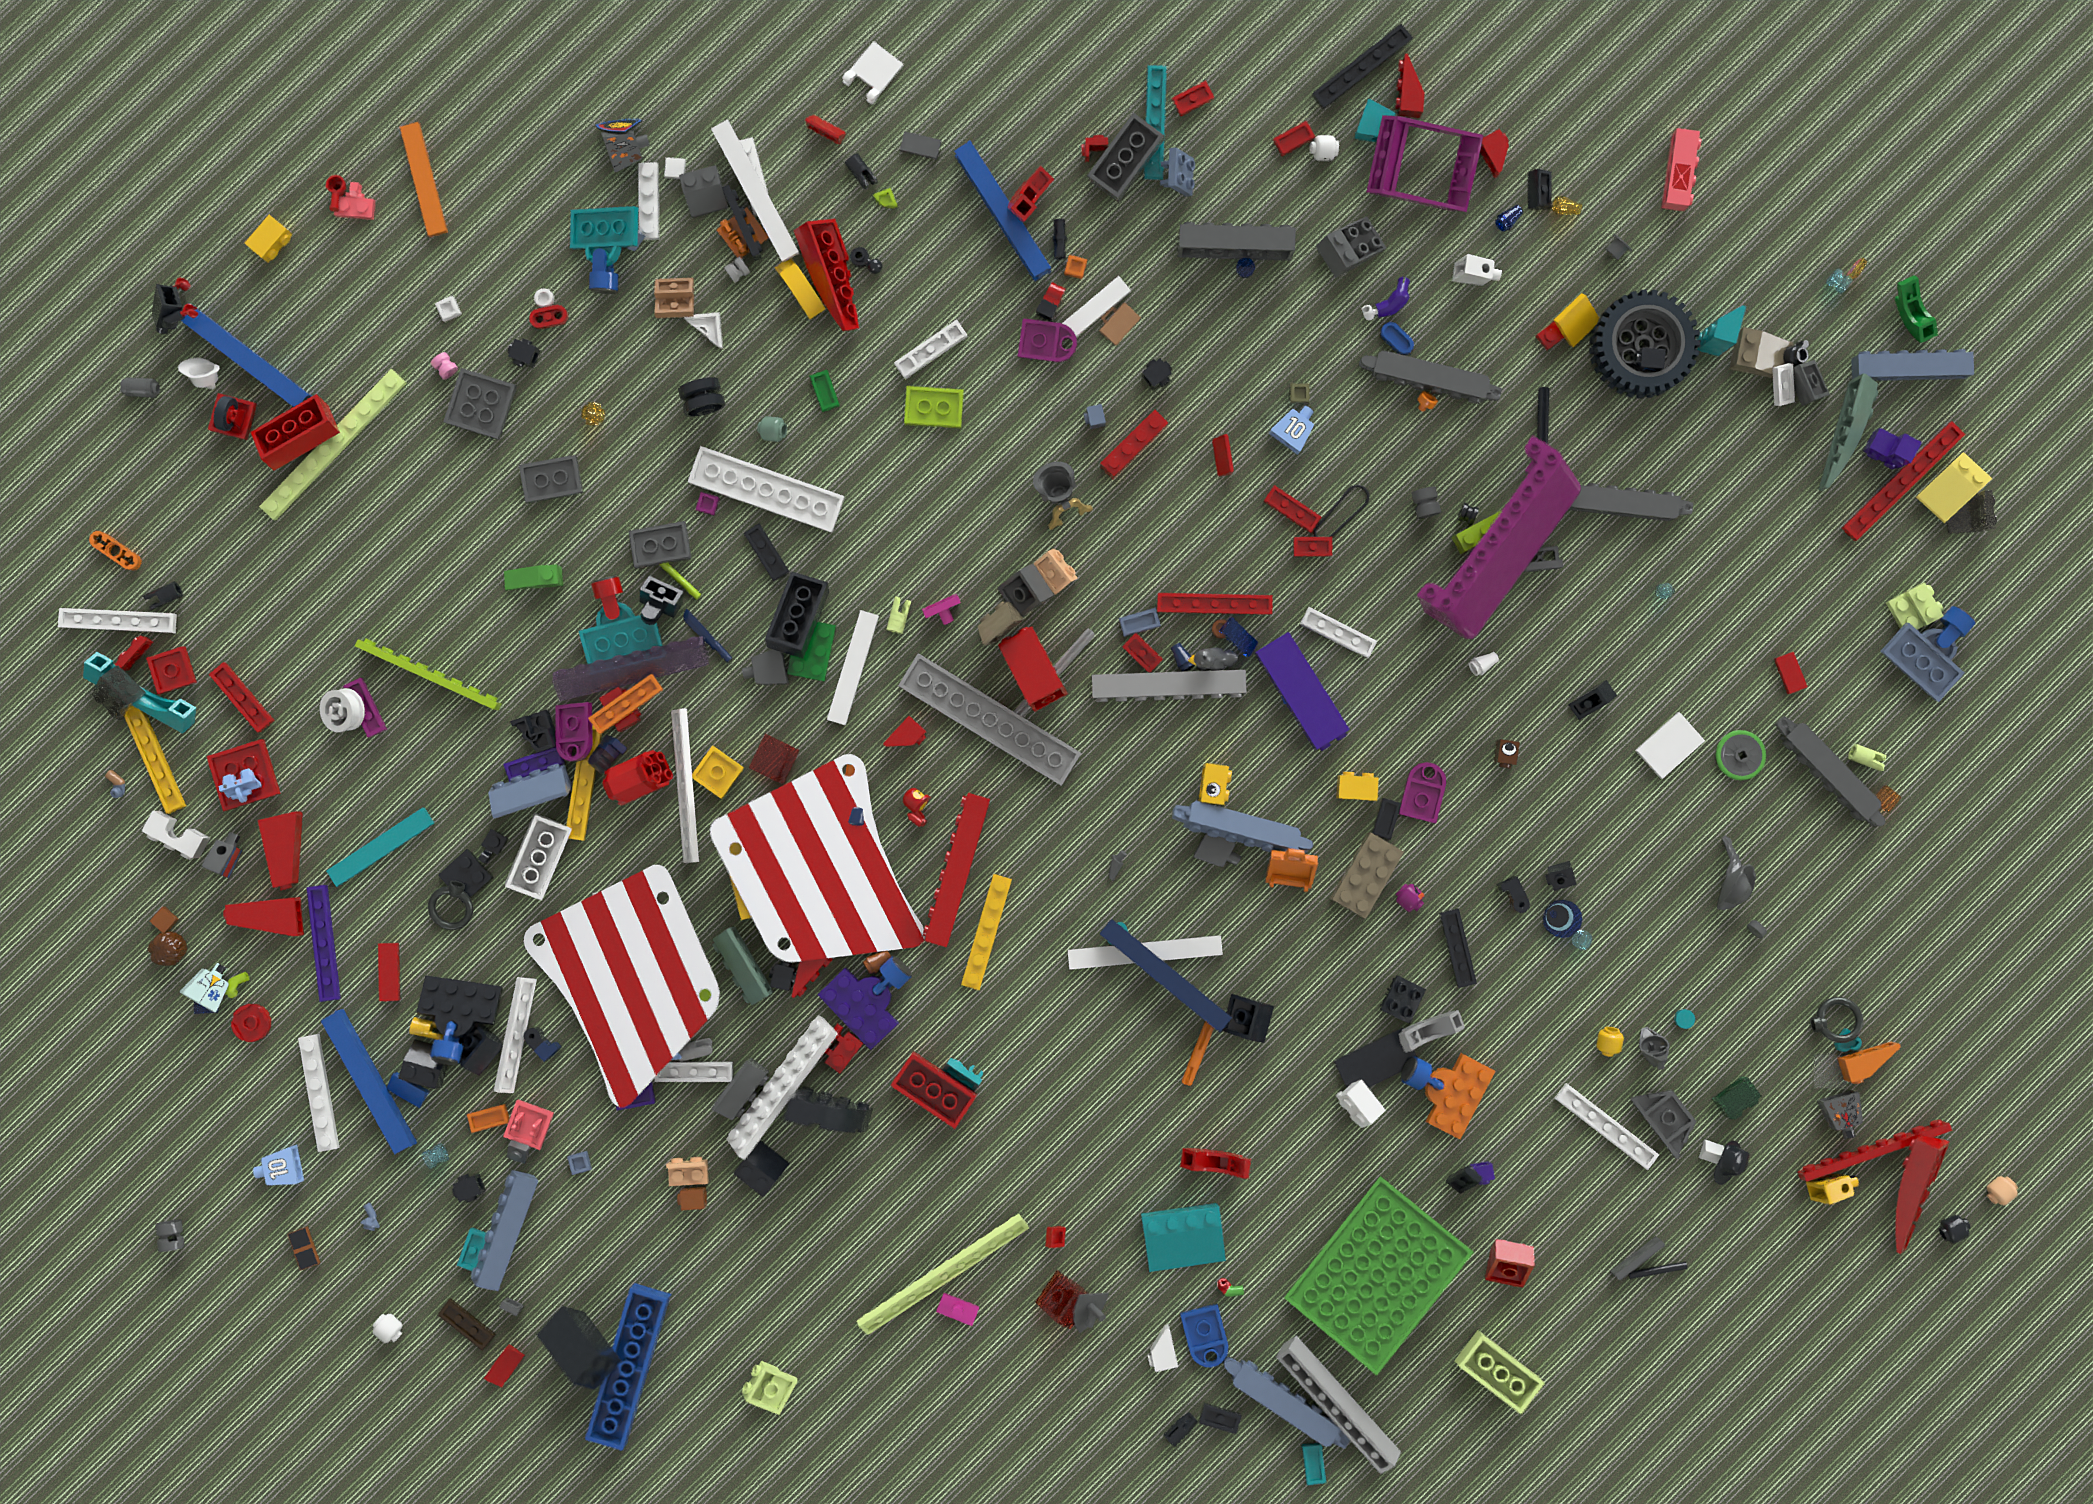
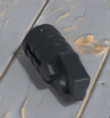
M1187 1412L1163 1435L1176 1447L1191 1432L1198 1421L1190 1412Z

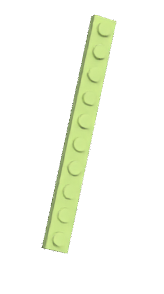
M390 369L337 425L340 433L318 445L259 507L276 521L407 382L394 370Z
M1020 1214L1010 1218L1007 1222L995 1228L983 1238L978 1239L951 1259L946 1260L942 1265L930 1271L921 1279L913 1282L886 1302L881 1303L871 1312L866 1313L857 1320L859 1327L869 1335L1028 1230V1224Z

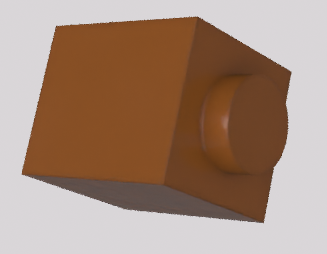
M706 1186L682 1188L677 1195V1203L681 1205V1211L705 1209L707 1207Z

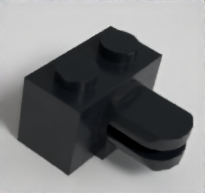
M649 576L640 588L639 602L645 605L641 610V620L645 624L654 625L663 613L674 618L683 605L684 591Z

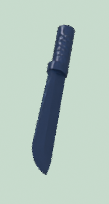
M686 609L683 615L686 624L712 650H716L729 663L733 659L732 656L716 641L698 619Z

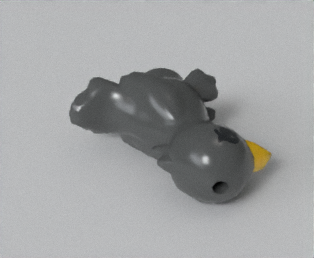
M1214 647L1197 651L1188 661L1197 665L1201 671L1206 669L1220 671L1225 666H1233L1238 656L1230 649L1223 651L1222 648Z

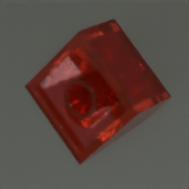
M1056 1270L1035 1303L1057 1324L1072 1329L1077 1298L1079 1294L1089 1293L1079 1284Z

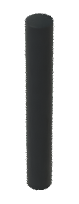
M1679 1262L1634 1270L1628 1276L1629 1279L1686 1270L1688 1267L1686 1262Z

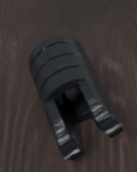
M858 153L853 154L845 161V165L864 190L869 188L865 177L872 185L878 183V179Z
M174 581L142 596L147 600L157 595L159 601L149 606L151 610H154L183 597V592L179 584Z

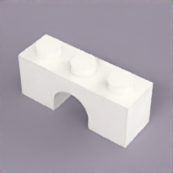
M152 811L142 829V832L148 834L147 838L156 842L158 840L163 842V846L169 850H178L181 852L180 855L186 859L200 858L210 837L195 829H186L184 834L178 838L173 832L177 820L162 811Z

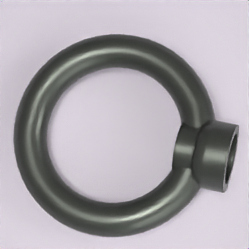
M450 881L449 886L437 889L429 898V915L433 922L443 929H461L470 922L473 916V903L468 894L464 892L465 884L462 882ZM449 894L452 897H459L464 902L466 911L460 921L451 923L440 918L436 911V902L440 896Z
M1832 997L1820 1005L1816 1017L1810 1018V1023L1815 1033L1821 1032L1827 1039L1833 1042L1847 1043L1859 1036L1863 1028L1864 1019L1860 1008L1853 1001L1844 997ZM1833 1005L1848 1007L1855 1016L1854 1029L1846 1035L1832 1033L1827 1028V1021L1824 1017L1828 1008Z

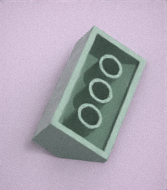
M735 926L728 928L713 938L714 943L712 945L718 954H722L724 958L722 962L727 970L732 971L734 975L732 979L736 986L742 988L744 992L742 996L746 1003L750 1002L751 1005H754L774 993Z

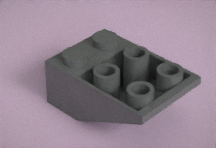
M1366 216L1326 235L1316 245V248L1334 277L1337 278L1384 251L1386 246Z

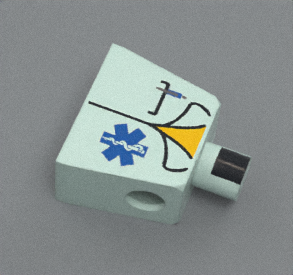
M217 963L211 972L201 969L179 993L208 1010L216 1012L229 985L228 982L221 979L227 968Z

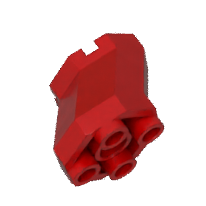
M651 750L606 770L604 773L606 778L603 779L602 785L608 798L611 800L616 799L619 801L617 804L623 806L668 786L670 780L673 779V773L665 759V755L660 751Z

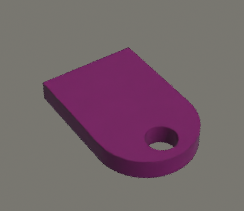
M1023 318L1018 349L1019 358L1064 362L1074 355L1077 349V337L1069 326L1062 323ZM1065 339L1072 340L1073 345L1070 349L1062 347Z
M592 703L555 705L557 752L567 761H581L588 756L593 743L592 723L588 719L592 716ZM574 747H576L577 753H576V755L573 757V756H572V749H573Z
M1426 762L1420 763L1410 770L1401 800L1400 815L1434 824L1437 823L1446 787V776L1439 766ZM1426 767H1431L1434 771V775L1431 778H1427L1424 775Z

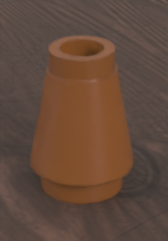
M888 950L880 951L865 957L866 959L862 962L870 975L872 973L876 974L891 955Z

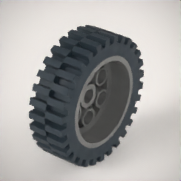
M1647 289L1641 290L1638 294L1637 291H1633L1628 296L1624 295L1601 314L1598 323L1592 329L1591 333L1594 335L1590 337L1589 343L1593 345L1589 348V354L1594 353L1591 363H1597L1598 365L1594 370L1596 374L1602 372L1603 376L1600 379L1602 382L1608 380L1610 383L1607 386L1610 389L1616 386L1618 388L1617 393L1627 392L1626 397L1636 395V398L1642 399L1646 395L1647 398H1651L1656 394L1657 396L1663 394L1680 383L1691 372L1690 369L1696 363L1694 359L1699 356V350H1696V348L1700 346L1701 340H1696V337L1700 335L1699 329H1693L1697 325L1696 319L1690 321L1689 317L1693 315L1692 312L1689 310L1685 313L1682 309L1686 305L1683 302L1676 305L1675 302L1678 298L1672 296L1670 299H1667L1668 293L1666 292L1657 295L1658 290H1652L1647 293ZM1637 323L1643 326V331L1637 329ZM1654 331H1658L1661 334L1660 339L1654 336ZM1621 335L1628 337L1627 343L1622 341ZM1639 342L1644 343L1646 348L1666 349L1663 370L1659 372L1636 371L1634 356L1641 349ZM1624 353L1630 355L1631 361L1624 359Z

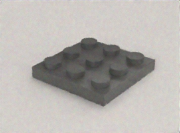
M461 368L443 422L500 440L517 386Z

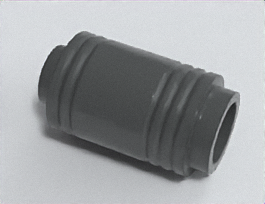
M126 377L122 379L120 384L121 392L126 396L155 398L160 393V385L155 379Z

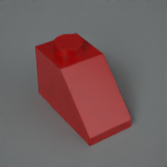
M1500 129L1485 136L1480 149V154L1494 178L1498 177L1502 171L1509 147L1508 138Z
M908 716L883 744L886 747L915 746L916 743L920 745L927 738L925 736L927 732Z

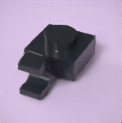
M490 829L481 844L486 849L481 853L478 860L488 864L493 853L497 855L501 853L509 838Z

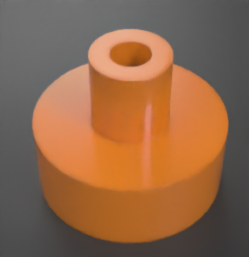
M1422 391L1417 398L1420 403L1418 409L1422 412L1426 408L1433 409L1438 403L1432 394Z

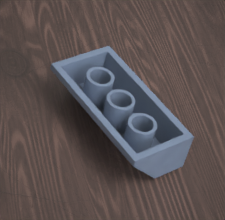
M558 763L547 767L548 770H534L529 773V776L522 778V775L511 778L510 782L504 783L501 781L493 784L488 792L493 819L568 795L572 783L565 764L560 766Z

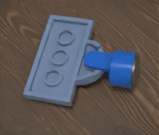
M1952 606L1940 619L1944 625L1943 629L1933 628L1921 634L1910 623H1905L1880 651L1936 702H1939L1965 673L1951 661L1956 655L1958 648L1955 640L1959 636L1965 637L1976 623L1975 619L1968 612L1958 606Z

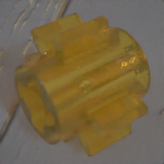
M592 401V403L588 402V405L583 406L581 417L586 419L585 424L598 426L599 423L604 421L605 410L600 408L601 403Z

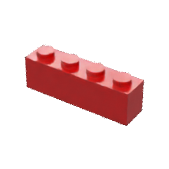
M1154 410L1100 463V467L1114 480L1167 428L1168 422Z

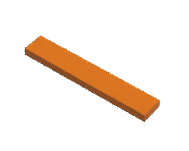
M419 122L401 126L400 130L427 234L429 237L448 233Z

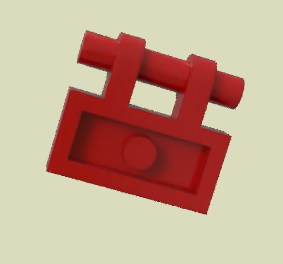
M837 1023L833 1028L838 1033L834 1040L836 1039L840 1043L834 1051L828 1047L824 1053L829 1056L825 1063L840 1074L862 1046L863 1042L850 1031L845 1036H842L840 1032L844 1027Z

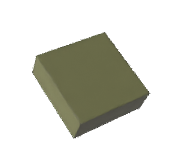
M1310 383L1290 384V404H1309Z

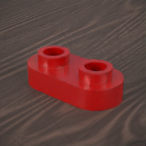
M561 305L538 308L529 315L530 323L537 329L560 326L568 320V312ZM558 313L562 314L560 319H556ZM539 317H543V321L541 323H538L537 321Z

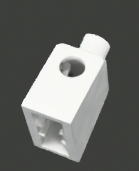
M1467 254L1455 262L1452 281L1484 285L1491 280L1499 281L1502 270L1494 268L1495 262L1493 260Z

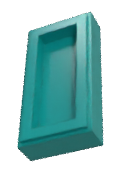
M1319 1442L1302 1444L1306 1484L1326 1483L1322 1444Z

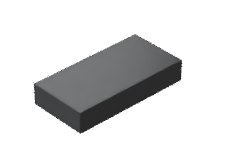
M904 131L900 152L937 160L942 141Z

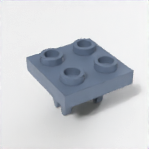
M1176 147L1169 148V160L1161 162L1162 167L1169 169L1168 179L1161 180L1160 185L1170 187L1185 197L1193 196L1194 158Z

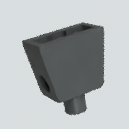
M772 649L751 657L752 666L742 668L744 679L755 677L757 685L789 684L783 652Z
M1205 833L1192 857L1224 867L1226 861L1237 866L1242 856L1232 851L1236 845L1234 842H1229L1219 836L1210 837Z

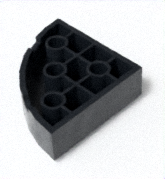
M806 1086L799 1088L789 1099L784 1121L805 1126L813 1125V1123L819 1124L820 1129L855 1133L856 1129H858L857 1132H865L868 1129L873 1108L869 1107L870 1104L859 1101L856 1104L851 1102L850 1098L840 1096L839 1099L834 1098L829 1092L821 1091V1094L813 1092V1088Z

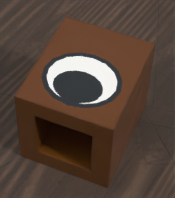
M1503 739L1497 740L1494 763H1499V767L1510 768L1511 765H1517L1520 742Z

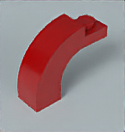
M1039 166L1029 179L1024 181L1007 208L1022 222H1025L1037 208L1035 202L1054 181V178L1042 166Z
M1182 1148L1180 1167L1192 1171L1218 1172L1242 1179H1249L1251 1159L1224 1151Z

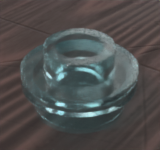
M1670 583L1658 585L1655 591V595L1661 599L1670 598L1675 593V589Z

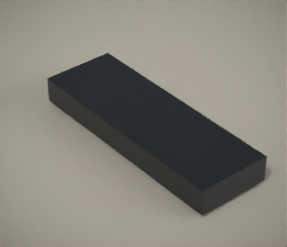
M760 523L743 533L773 582L790 573Z

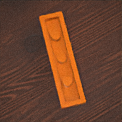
M650 674L588 719L597 732L602 734L664 689L655 676Z

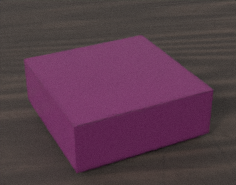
M701 492L695 510L715 516L720 498Z

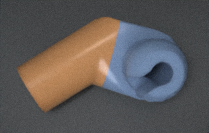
M110 770L105 775L113 783V789H111L110 794L113 798L122 797L125 793V781L113 770Z

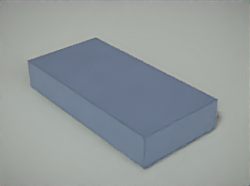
M1156 608L1119 618L1124 637L1161 627Z

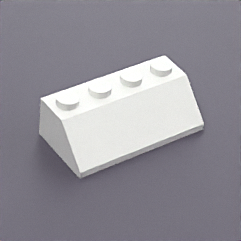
M534 813L504 883L505 887L542 900L572 829L555 820Z

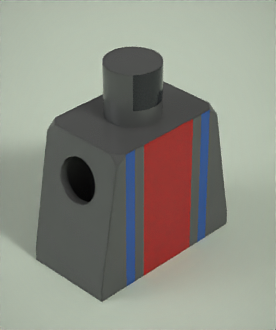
M229 832L225 842L217 839L201 867L231 879L242 853V850L236 847L240 836Z

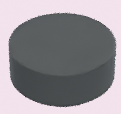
M1752 920L1747 925L1749 931L1760 939L1767 934L1765 927L1756 920Z

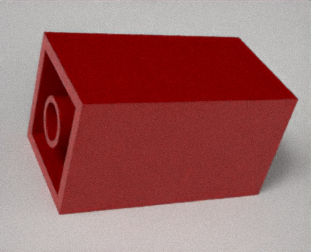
M1032 626L1029 628L1024 627L1015 636H1007L1001 640L998 646L1026 701L1034 712L1068 695L1065 686Z

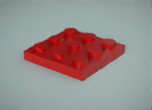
M264 739L206 756L223 811H229L281 794ZM250 769L253 771L255 778L261 782V787L251 790L252 794L247 795L246 802L241 803L239 799L232 800L224 792L219 791V786L223 785V776L234 775L236 780L241 779L240 772Z

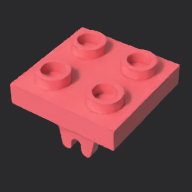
M518 1099L503 1137L540 1150L554 1112Z

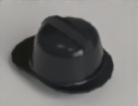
M1732 1140L1724 1147L1714 1171V1180L1717 1184L1723 1185L1732 1176H1738L1747 1169L1750 1155L1747 1151L1741 1149L1737 1141Z

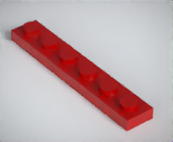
M1157 593V613L1272 615L1273 595Z

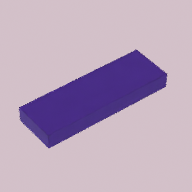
M556 747L503 765L510 782V779L522 775L523 778L529 776V773L534 770H548L547 767L558 763L560 766L565 764V762L558 754Z

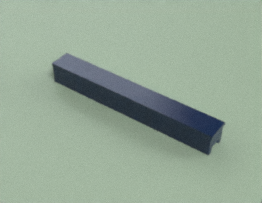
M1111 919L1099 933L1219 1033L1231 1020V1016L1114 920Z

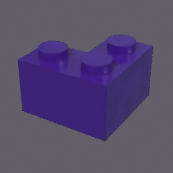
M1879 428L1873 431L1863 451L1867 453L1869 458L1884 462L1886 467L1898 469L1912 462L1922 442L1906 433L1897 437Z

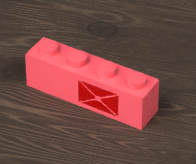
M1677 128L1672 133L1661 208L1685 211L1692 205L1694 195L1691 194V191L1696 182L1694 170L1699 162V157L1696 156L1697 150L1701 146L1700 131Z

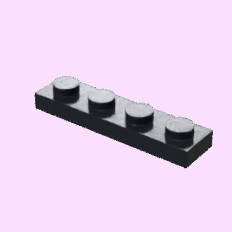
M729 184L722 187L755 262L762 259L760 252L763 250L759 241L755 242L752 237L755 232L751 223L746 224L744 218L747 217L743 206L739 207L737 201L740 199L736 190H731Z
M1459 908L1440 912L1439 915L1457 988L1477 984Z

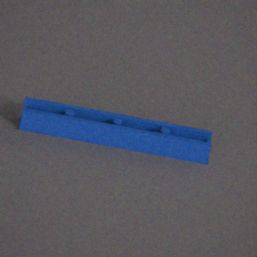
M970 140L967 141L966 144L954 151L957 161L1034 282L1046 274H1050L1051 267L1022 221L1007 208L1009 204L1007 197Z
M198 308L195 310L198 312L196 318L186 315L185 319L181 320L293 407L312 397V395Z
M344 1009L337 1010L332 1015L321 1020L393 1153L396 1154L417 1144L414 1135L389 1090H387L384 1081Z

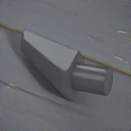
M1123 850L1117 855H1112L1109 869V878L1112 881L1116 878L1123 865L1122 860L1127 855Z

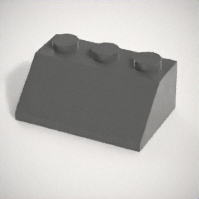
M749 1058L714 1103L711 1110L731 1120L736 1116L740 1118L746 1110L743 1106L747 1101L751 1103L757 1095V1092H755L759 1085L763 1087L769 1079L766 1076L769 1070L754 1059Z

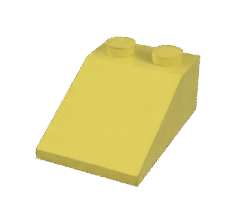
M1963 452L1916 498L1943 523H1946L1992 478Z

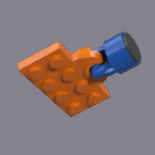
M1460 1053L1452 1070L1437 1068V1070L1432 1072L1431 1064L1415 1056L1405 1063L1401 1072V1080L1416 1090H1420L1425 1086L1424 1093L1428 1100L1434 1104L1426 1122L1461 1139L1495 1070Z

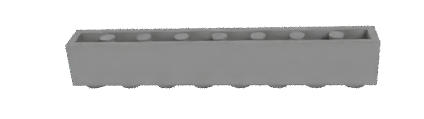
M1246 670L1102 674L1091 676L1092 699H1096V702H1108L1110 698H1115L1116 702H1125L1127 698H1135V701H1146V697H1154V700H1165V697L1173 696V700H1183L1184 696H1192V699H1204V695H1211L1212 699L1223 698V695L1229 694L1230 698H1241L1242 694L1247 693Z
M1297 1336L1285 1342L1276 1358L1380 1474L1393 1468L1401 1451Z

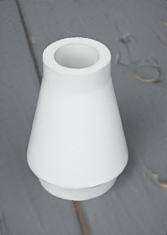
M1495 652L1473 658L1469 663L1470 670L1475 676L1483 675L1495 663L1499 662V658Z

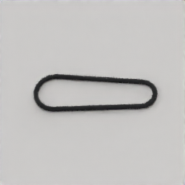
M1352 485L1315 527L1314 537H1318L1317 529L1349 491L1356 487L1362 488L1367 495L1365 503L1329 536L1333 537L1368 504L1370 498L1368 490L1362 485Z

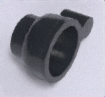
M1807 340L1798 341L1796 346L1787 347L1783 354L1785 364H1793V367H1796L1806 362L1808 359L1806 348L1809 346V342Z

